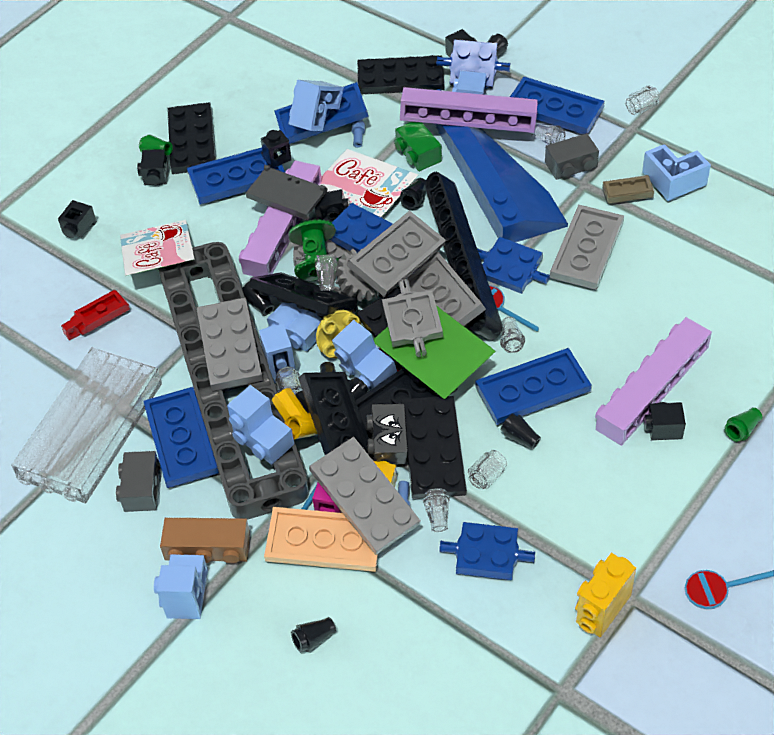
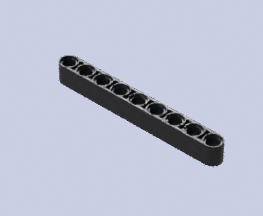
M437 171L432 172L426 179L425 188L440 236L446 240L444 248L449 264L486 309L468 323L469 328L489 340H494L502 332V322L456 184Z

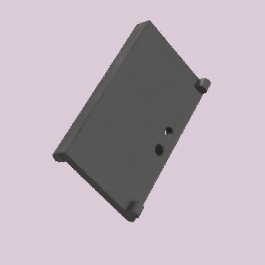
M264 165L263 172L247 190L246 197L299 218L309 220V214L325 195L328 188Z

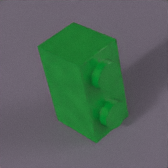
M410 122L395 129L396 139H394L396 149L406 156L408 163L413 165L419 172L442 162V145L422 122Z

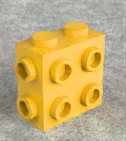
M610 553L605 561L601 559L593 570L594 576L589 582L585 580L577 592L579 601L575 607V610H577L576 623L589 634L594 633L601 638L631 597L636 567L628 559Z

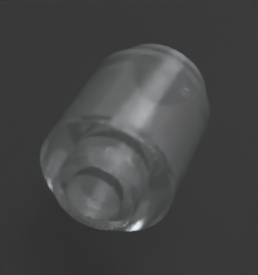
M647 85L630 94L625 100V104L632 115L642 114L659 104L660 95L655 87Z
M284 367L277 372L275 382L278 392L286 388H291L294 394L302 391L298 379L300 373L295 368Z
M496 450L485 452L468 469L470 483L476 488L488 489L504 473L507 466L505 457Z

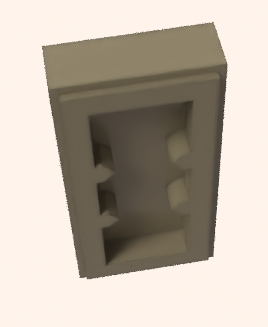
M648 175L603 181L602 188L608 204L654 197V189Z

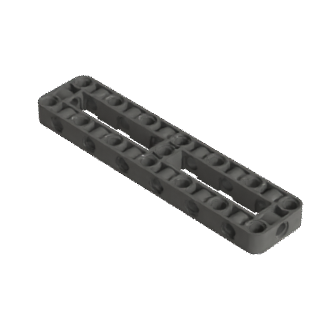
M212 242L193 247L194 260L158 268L230 512L234 518L248 520L272 513L273 507L288 508L299 505L308 498L309 490L306 474L295 442L286 453L272 464L275 468V473L250 480L239 443L232 435L233 428L229 421V411L223 392L243 386L248 387L251 385L270 399L272 415L283 423L285 422L272 402V398L278 392L250 311L249 316L263 381L215 391L211 390L198 313L190 291L189 282L205 277L211 278L219 303L245 297L230 253L224 243Z

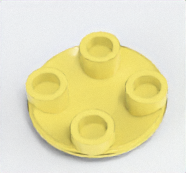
M337 310L335 313L327 315L320 322L316 332V343L319 350L329 358H337L334 354L335 347L332 340L353 320L361 325L358 316L347 310Z

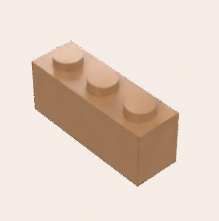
M164 518L160 543L164 560H170V554L204 555L206 563L210 561H224L226 563L247 562L250 539L248 521L244 518Z

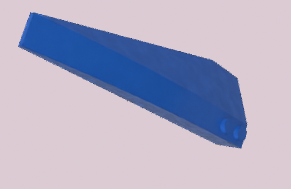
M434 124L497 238L502 237L513 242H519L568 227L566 219L550 193L482 128Z

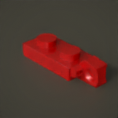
M113 290L74 311V316L61 325L63 333L68 340L78 337L80 334H86L130 310L129 304L117 290Z

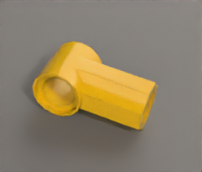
M291 388L283 389L275 394L272 402L284 419V424L292 429L293 439L315 436L317 432L311 414L305 411Z

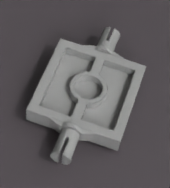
M404 279L405 287L403 280H400L398 283L401 294L392 298L382 299L392 347L414 344L416 356L421 357L420 349L422 356L427 354L424 342L443 337V330L433 291L411 292L409 280Z

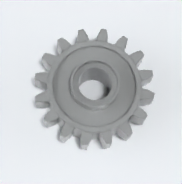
M352 249L349 254L345 252L336 263V270L334 271V275L337 276L336 284H339L341 292L357 298L358 301H362V299L371 301L373 297L377 298L379 292L347 266L349 260L357 254L355 249Z

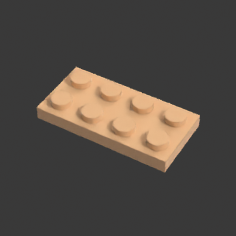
M273 507L264 554L266 562L376 572L378 554L375 555L343 513Z

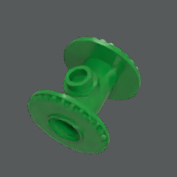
M309 220L299 223L290 229L288 234L289 240L294 244L303 245L305 260L294 268L296 277L305 281H317L335 276V265L339 259L327 256L325 241L331 239L336 233L334 224L325 220Z

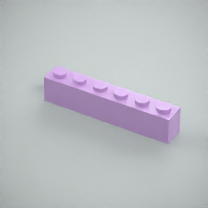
M404 87L401 97L400 120L534 133L538 100Z
M294 160L291 168L286 170L287 174L318 185L322 182L321 170L318 165ZM267 206L264 216L259 218L255 232L250 234L246 248L240 252L239 263H241L243 274L253 277L273 274L290 242L288 237L290 229L298 225L302 218Z
M687 317L679 325L675 324L669 336L665 340L659 341L654 353L651 356L647 355L643 359L640 368L636 372L630 373L625 385L613 392L607 405L603 404L599 407L595 418H597L596 430L622 446L643 423L644 414H648L650 404L661 402L709 348L712 331Z

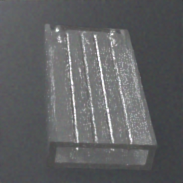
M91 347L11 464L16 474V479L24 485L32 484L40 487L47 493L54 492L63 495L69 501L75 502L77 500L86 504L145 412L143 401L153 398L162 385L158 368Z

